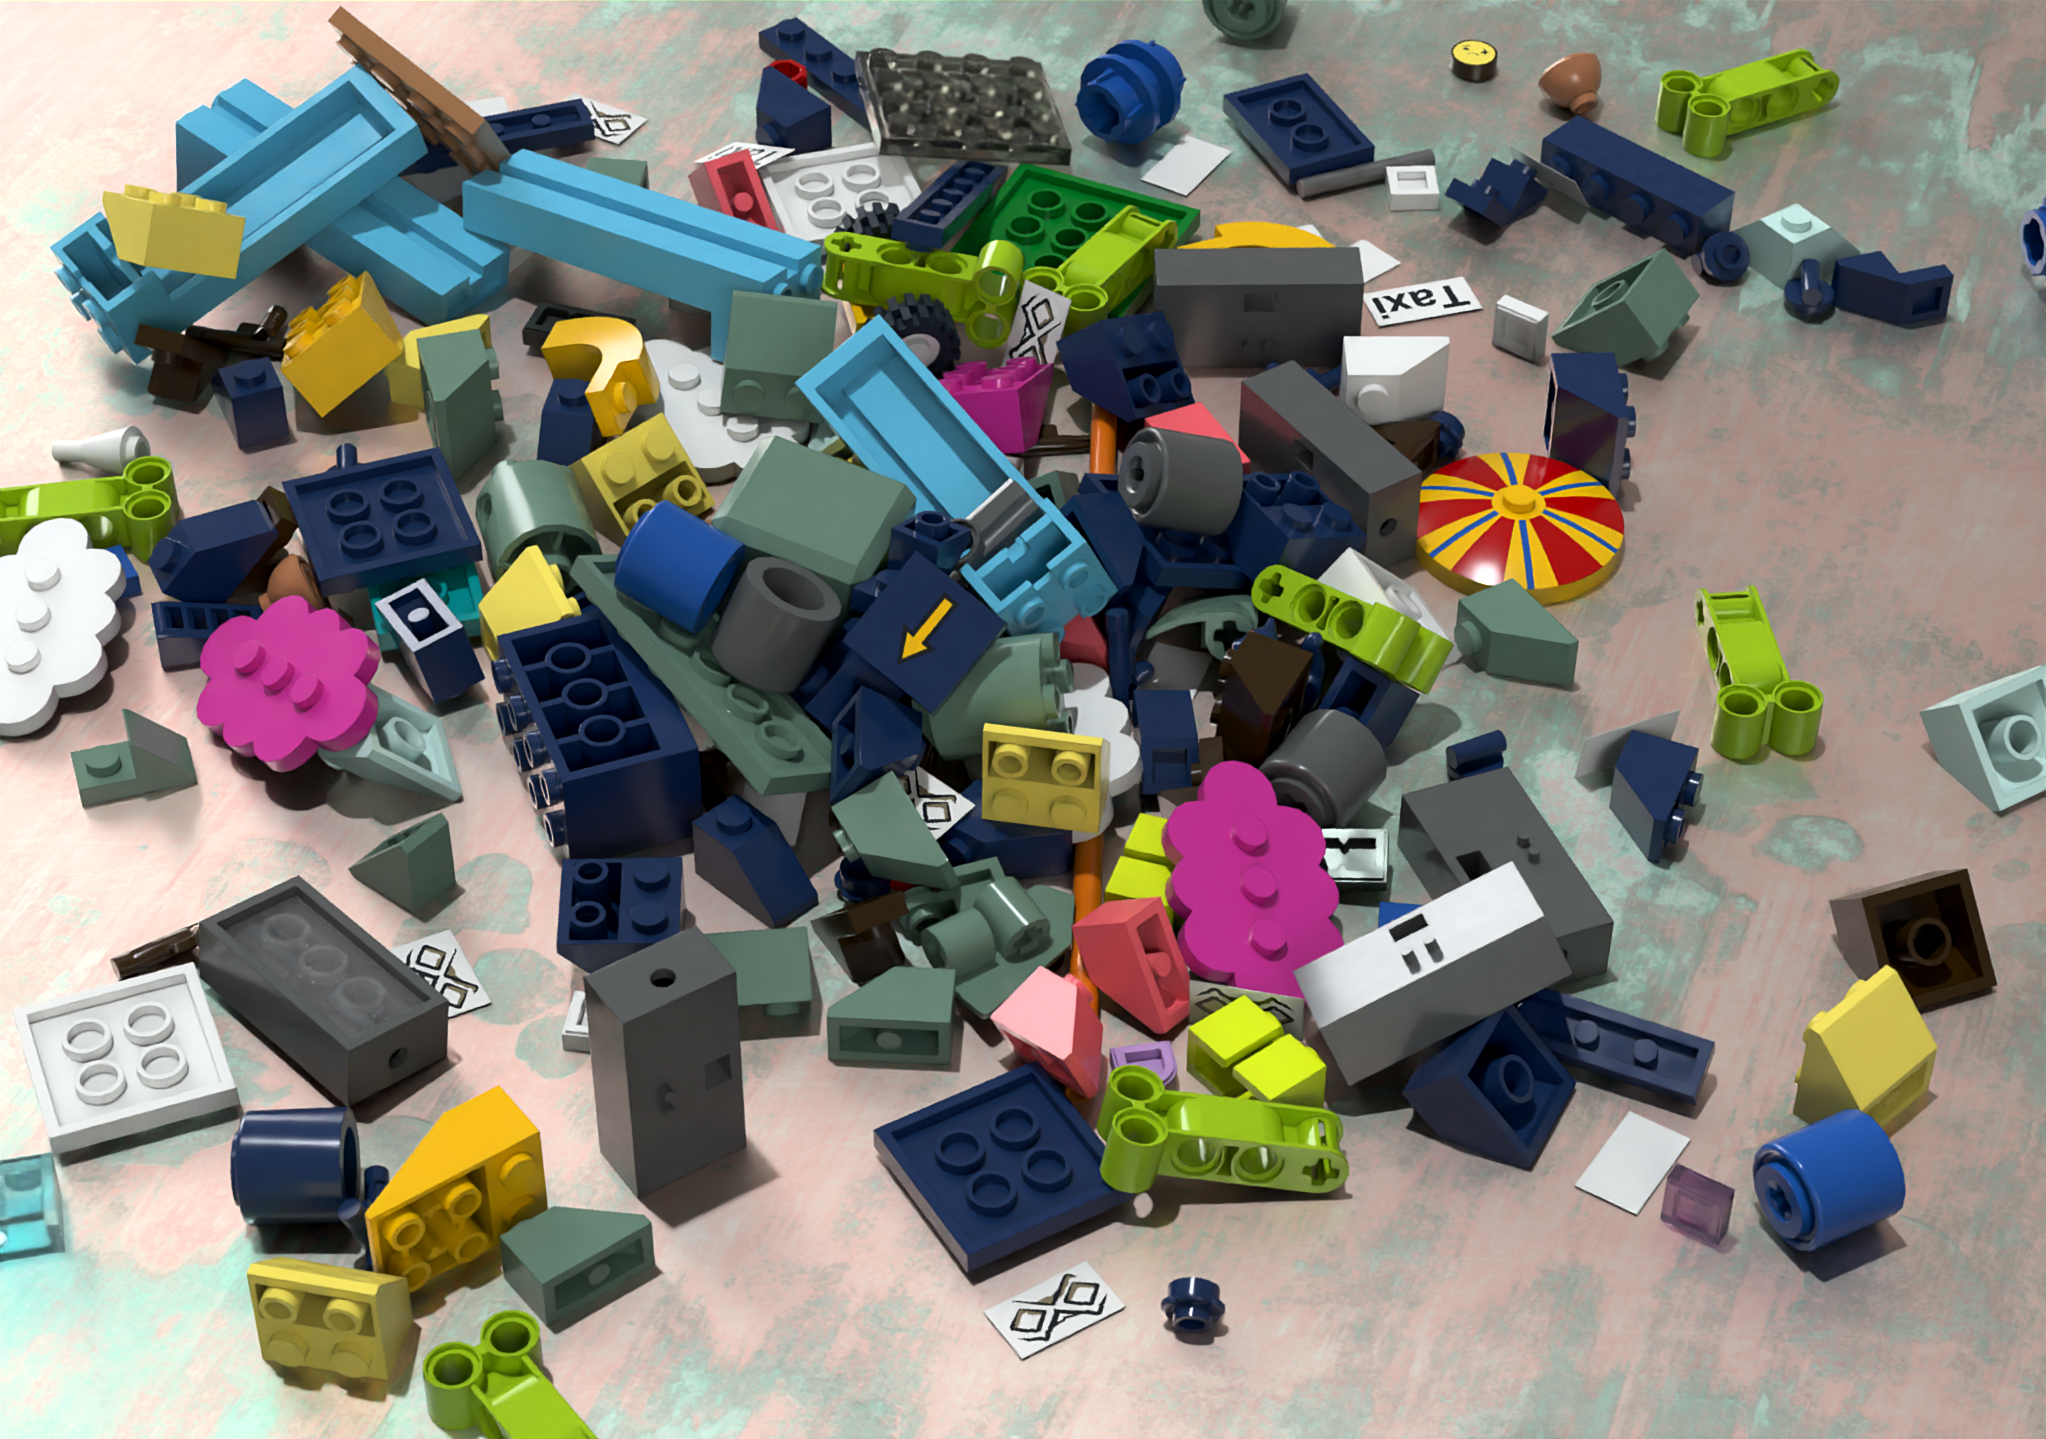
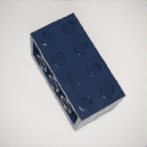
M600 610L497 635L499 659L491 661V670L496 689L499 694H503L504 702L496 704L498 723L504 737L512 735L514 738L511 740V746L518 771L520 773L529 772L530 776L527 777V783L534 808L536 810L544 808L546 811L544 814V824L552 848L561 846L566 859H605L693 836L692 822L703 815L699 747L672 692L661 679L651 673L648 664L636 650L619 636L616 627Z

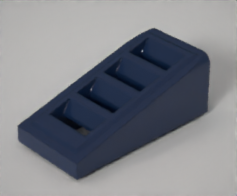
M175 601L151 603L161 666L170 667L200 662V656L205 643L221 624L231 618L242 615L257 620L263 614L261 606Z

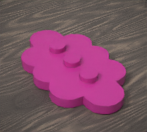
M291 595L283 597L270 605L257 620L243 615L234 617L221 624L210 635L200 656L201 670L210 678V681L199 696L196 707L197 718L215 735L223 736L224 741L239 755L248 758L257 756L270 769L281 773L294 770L306 763L319 747L331 752L349 749L359 743L369 733L377 717L379 709L378 698L367 685L371 682L378 669L380 661L379 646L362 630L351 628V625L335 610L328 608L316 610L301 596Z
M1239 761L1220 762L1209 770L1199 786L1197 801L1185 802L1175 808L1162 828L1161 844L1165 855L1175 866L1165 883V895L1169 906L1185 921L1178 933V946L1185 964L1192 972L1205 980L1227 983V986L1305 999L1293 971L1345 945L1340 931L1329 920L1339 904V891L1335 881L1319 866L1325 855L1326 840L1321 828L1310 816L1299 809L1277 806L1276 795L1271 782L1261 771L1250 764Z

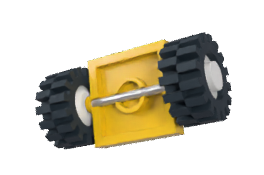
M872 202L873 211L870 212L865 211L864 205L855 208L858 217L854 219L847 214L842 219L845 228L837 226L834 233L851 232L905 243V241L891 238L894 218L901 213L898 205L889 202L887 210H883L881 202ZM846 243L845 252L850 251V243ZM839 279L837 283L839 289L842 288V279ZM904 293L905 302L897 303L895 296L887 299L888 309L882 308L880 305L875 307L841 300L853 335L880 314L937 380L944 379L941 371L950 372L956 368L953 360H960L961 351L959 346H961V342L956 330V322L953 321L951 313L948 309H945L943 302L939 299L932 303L930 295L921 293L919 301H915L913 293Z

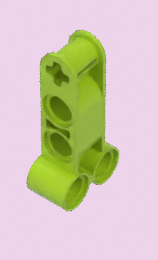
M1804 48L1795 49L1701 78L1695 73L1686 70H1672L1664 73L1660 78L1655 123L1664 131L1683 133L1682 147L1691 155L1714 157L1721 154L1724 150L1726 136L1826 105L1837 93L1839 77L1834 71L1821 68L1814 62L1812 53Z
M1128 205L1057 269L1034 267L1024 271L1019 281V301L1025 280L1072 300L1062 332V339L1100 320H1105L1114 308L1154 272V249L1175 248L1178 238V225L1172 220L1161 222L1142 215L1136 206Z
M835 232L827 235L824 239L823 246L827 253V261L820 290L825 295L839 300L875 307L880 305L882 308L888 309L887 299L894 296L897 303L905 302L904 293H913L915 301H919L921 293L928 294L932 303L936 299L943 302L945 309H948L954 322L965 324V333L976 346L984 349H995L1007 342L1017 311L1015 294L1024 267V256L1013 243L1005 240L989 242L981 249L979 257L940 249H935L931 253L917 252L906 248L903 242L851 232ZM846 243L851 245L849 252H845ZM990 270L1003 272L1005 276L993 274ZM839 279L843 280L841 289L837 287ZM984 314H992L998 317L999 319H992Z
M145 456L131 461L125 467L123 476L0 488V557L16 555L23 537L33 527L48 520L65 518L73 519L84 526L93 543V549H108L117 545L131 547L132 554L137 559L147 561L157 543L165 538L176 525L175 518L179 515L180 511L170 462L158 456Z
M1272 565L1260 572L1251 590L1253 604L1260 611L1283 621L1291 629L1306 636L1312 632L1320 633L1324 644L1382 670L1389 677L1426 695L1431 691L1454 646L1449 640L1422 627L1417 621L1384 604L1375 602L1374 605H1371L1282 565Z
M1747 585L1744 591L1708 593L1707 589L1698 588L1694 601L1696 628L1719 691L1716 696L1710 735V745L1714 751L1721 756L1739 760L1751 758L1758 753L1761 745L1767 744L1775 751L1790 756L1804 755L1812 751L1818 737L1824 702L1823 694L1819 688L1811 683L1790 679L1756 587L1754 585Z
M1123 1065L1115 1068L1110 1073L1096 1128L1099 1136L1107 1142L1099 1171L1103 1180L1118 1191L1126 1193L1147 1191L1154 1185L1157 1175L1292 1191L1326 1193L1340 1187L1349 1176V1163L1345 1155L1340 1152L1339 1145L1343 1138V1124L1339 1116L1332 1111L1315 1107L1165 1090L1162 1079L1155 1072L1138 1065ZM1318 1122H1322L1324 1125V1136H1320ZM1315 1165L1318 1177L1316 1180L1312 1177L1311 1166Z
M504 1310L493 1314L484 1322L480 1330L479 1345L473 1347L460 1341L446 1342L432 1349L423 1361V1378L428 1413L431 1420L440 1428L458 1431L476 1426L486 1439H598L544 1376L540 1327L536 1319L526 1312Z

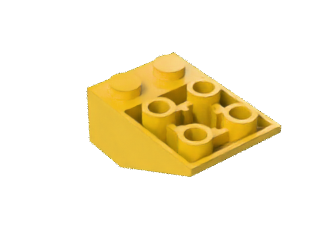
M367 271L363 272L356 279L351 274L342 278L328 291L327 294L330 299L317 311L312 306L307 307L288 325L292 330L285 337L287 343L283 348L284 356L280 371L321 417H324L387 366L403 350L404 340L372 276Z
M500 1085L443 1113L365 1213L373 1271L375 1273L407 1278L409 1293L418 1290L426 1282L450 1269L474 1260L482 1252L499 1244V1236L510 1231L516 1224L523 1220L531 1219L548 1209L540 1131Z

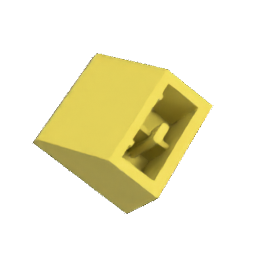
M125 184L124 193L103 191L102 202L118 259L147 267L236 279L246 218L226 213L227 203L203 199L201 196L171 191V194L159 192L156 189Z
M663 412L568 466L574 472L594 529L621 548L638 519L646 511L652 510L657 503L663 500L670 501L694 516L699 515L716 504Z
M537 545L527 547L478 604L482 647L490 662L498 660L497 635L582 615L574 597L567 599L565 596L563 579L556 564H547Z
M985 723L983 728L982 819L1098 834L1109 790L1111 743L1099 737Z
M1886 965L1867 981L1863 979L1858 980L1848 990L1843 1001L1828 1013L1821 1011L1811 1019L1803 1034V1042L1806 1043L1803 1062L1794 1079V1083L1798 1088L1793 1114L1808 1124H1812L1845 1109H1858L1871 1116L1883 1128L1928 1090L1938 1046L1896 970Z
M277 1257L250 1264L246 1274L262 1359L276 1361L289 1367L300 1365L339 1372L352 1378L368 1377L389 1381L413 1322L407 1278L287 1257Z

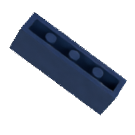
M1577 115L1542 139L1540 162L1575 181L1587 204L1690 256L1701 253L1705 241L1710 236L1719 232L1730 231L1735 197L1734 191L1596 123Z

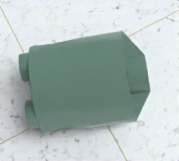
M509 459L501 461L494 466L491 478L485 482L476 498L475 516L496 582L527 547L537 545L547 564H556L559 568L566 598L583 592L584 590L569 574L577 556L603 555L573 470L568 466L558 465L545 460L518 462Z
M1055 632L998 638L935 716L913 699L912 708L922 712V733L945 761L982 756L983 728L985 723L1074 734L1073 718L1070 710H1065L1064 694L1073 692L1071 664L1069 659H1061L1059 641Z

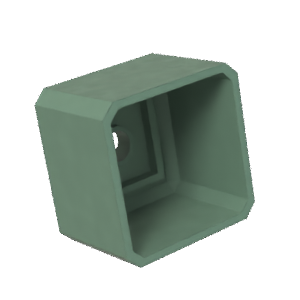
M775 435L761 440L711 520L712 526L739 540L747 547L739 572L716 613L721 616L750 561L758 557H775L791 561L810 570L824 580L837 594L842 605L840 615L816 660L821 661L835 645L834 637L838 630L851 618H859L862 612L851 608L853 587L887 569L891 528L915 516L917 498L907 485L782 437Z

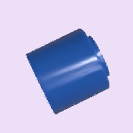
M663 500L657 503L652 510L646 511L638 519L627 536L615 563L614 587L620 593L696 635L711 620L730 590L743 562L747 547L744 543L668 500Z
M1858 1109L1842 1110L1765 1143L1754 1156L1752 1167L1754 1188L1761 1209L1772 1228L1784 1242L1798 1251L1812 1252L1888 1219L1903 1208L1906 1188L1904 1172L1897 1152L1885 1131L1876 1121Z

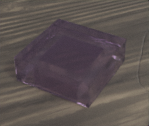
M1677 1163L1667 1177L1660 1220L1718 1246L1728 1232L1735 1189Z

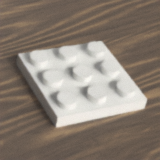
M895 139L782 157L757 169L779 232L821 245V255L827 254L823 246L827 235L834 233L837 226L845 228L842 219L847 214L854 219L858 217L855 208L864 205L865 211L870 212L873 211L872 202H881L883 210H887L888 204L891 202L897 204L901 212L903 208H906L921 194L920 188Z
M194 962L12 1009L17 1033L53 1155L239 1105L237 1088Z

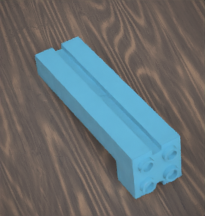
M358 63L180 191L181 193L201 196L203 199L227 203L226 213L246 218L236 279L147 267L118 259L108 221L100 211L50 247L60 265L54 270V273L71 294L69 299L79 314L87 322L93 319L100 327L97 331L107 346L115 354L124 350L137 365L153 352L134 344L139 324L176 333L183 332L427 154L426 144L418 124Z
M244 78L227 90L221 91L214 98L211 109L203 104L194 111L186 113L175 122L177 192L183 190L294 109L247 78ZM398 175L304 243L355 278L367 271L372 276L381 295L428 326L464 317L508 285L510 247L499 240L463 229V217Z
M522 149L500 161L499 173L486 169L462 183L463 229L710 311L711 358L721 362L724 361L733 290L820 300V288L824 279V271L821 267L822 246L526 149Z
M880 314L795 382L814 410L865 469L907 485L917 498L915 516L922 511H937L947 515L950 520L956 518L965 519L1010 478L1015 480L1036 502L1045 515L1024 531L1020 537H1017L1015 539L1016 542L1009 549L1005 547L977 571H974L968 563L959 569L972 588L969 590L976 599L1008 624L1004 631L1009 637L1055 632L1060 644L1066 634L1063 626L1078 614L1083 619L1097 614L1105 607L1108 599L1118 591L1086 540L1048 498L1043 500ZM971 549L964 551L960 558L967 555Z

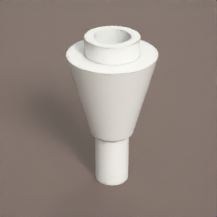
M129 426L86 438L84 441L56 440L52 446V456L55 461L84 462L87 465L122 476L125 467L131 461L151 455L150 444L147 438L143 436L141 430L136 426Z

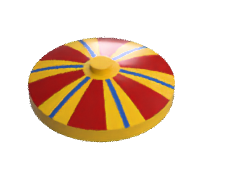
M1502 452L1481 454L1452 462L1432 473L1421 484L1415 557L1428 573L1438 581L1467 596L1513 578L1541 605L1558 603L1575 598L1594 589L1612 573L1620 559L1624 538V518L1616 499L1595 478L1567 463L1525 453Z

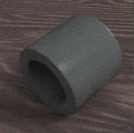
M1147 427L1139 430L1130 440L1122 457L1118 474V492H1120L1139 526L1210 537L1221 534L1231 524L1239 507L1243 490L1241 456L1233 442L1222 438L1157 427Z
M758 557L750 561L712 631L709 647L713 657L724 670L741 682L756 689L772 693H791L797 689L798 685L809 673L840 615L842 605L831 587L810 570L791 561L775 557Z
M1317 709L1305 714L1258 770L1271 782L1276 795L1277 806L1299 809L1310 816L1322 829H1345L1385 780L1387 760L1381 744L1373 733L1357 719L1337 710Z

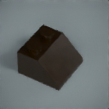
M1249 631L1237 650L1228 649L1218 674V680L1225 682L1224 692L1220 693L1216 699L1210 716V724L1217 727L1215 737L1222 736L1227 761H1239L1259 769L1299 723L1314 653L1253 631Z
M1967 868L1932 871L1829 900L1843 958L1859 980L1867 981L1884 966L1888 965L1899 974L1916 1008L1997 985Z

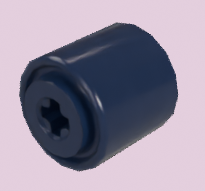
M351 1108L249 1110L243 1115L232 1141L230 1174L233 1198L236 1206L240 1208L245 1223L250 1226L343 1223L337 1214L339 1206L350 1198L359 1200L360 1145L357 1123Z

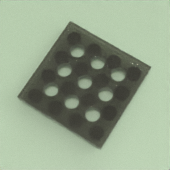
M887 48L856 51L854 70L879 155L1060 166L1070 165L1072 146L1041 62H1035L1030 58L1015 56L1009 60L989 59L984 55L975 53L966 54L963 57L943 56L934 51H920L917 54L896 53Z

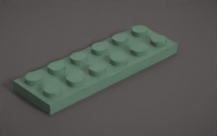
M618 554L577 556L569 574L584 590L587 599L597 606L616 627L619 636L636 650L648 664L651 673L662 680L680 701L683 710L694 717L713 739L715 747L726 754L745 776L746 782L761 796L830 789L832 742L788 693H772L756 689L741 682L724 670L713 657L709 647L712 631L720 618L716 612L707 625L694 635L616 590L614 578Z

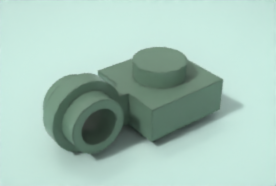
M997 856L952 867L961 885L951 891L942 889L940 892H933L928 886H918L906 891L903 897L910 913L898 917L901 925L905 929L910 930L913 935L921 936L922 930L944 920L943 915L945 913L951 912L952 915H955L967 908L973 907L975 899L982 890L994 881L1005 877Z

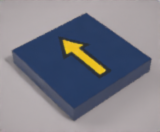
M915 551L842 642L930 714L935 716L1008 627V624L918 551Z

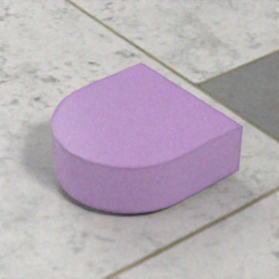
M1170 1040L1110 1048L1109 1064L1111 1071L1123 1065L1146 1067L1162 1079L1165 1090H1175L1177 1063Z

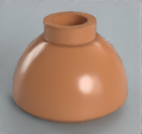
M1579 52L1558 60L1543 72L1538 82V89L1549 102L1561 108L1571 109L1575 116L1591 111L1599 103L1596 94L1600 88L1602 78L1601 65L1597 55Z
M296 554L288 555L274 568L269 578L267 592L258 597L263 612L276 601L291 595L303 597L316 610L332 609L328 596L321 597L310 565L303 557Z

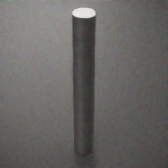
M1431 149L1421 150L1297 179L1296 188L1299 196L1305 198L1385 179L1386 167L1435 166V156Z

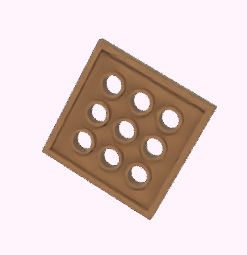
M340 6L328 19V22L339 36L335 44L351 58V65L354 67L360 63L418 124L422 137L434 146L440 142L450 151L448 154L450 158L466 172L471 174L475 170L481 173L489 169L499 173V162L508 158L511 154L487 120Z

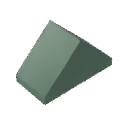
M441 812L384 840L348 868V870L355 879L415 915L456 882L449 822Z

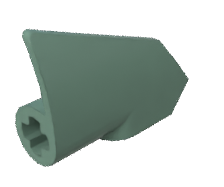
M1224 590L1205 593L1181 601L1146 632V640L1183 624L1202 622L1201 648H1208L1213 656L1223 661L1228 649L1232 648L1234 640L1242 638L1252 628H1257L1258 608L1254 606L1251 593Z
M1014 877L998 879L980 892L974 901L973 907L967 908L922 930L921 943L924 953L932 968L956 969V996L977 1016L987 1019L1039 966L1047 969L1071 948V927L1073 926L1075 895L1041 884L1025 890Z

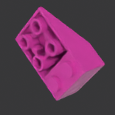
M1036 357L1006 360V366L987 369L986 361H972L957 364L955 371L944 373V379L938 381L1003 454L1026 452L1038 441L1054 367L1053 363L1037 365Z

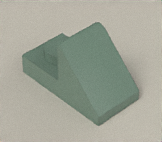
M122 709L128 741L70 752L82 807L197 783L187 738L128 709Z

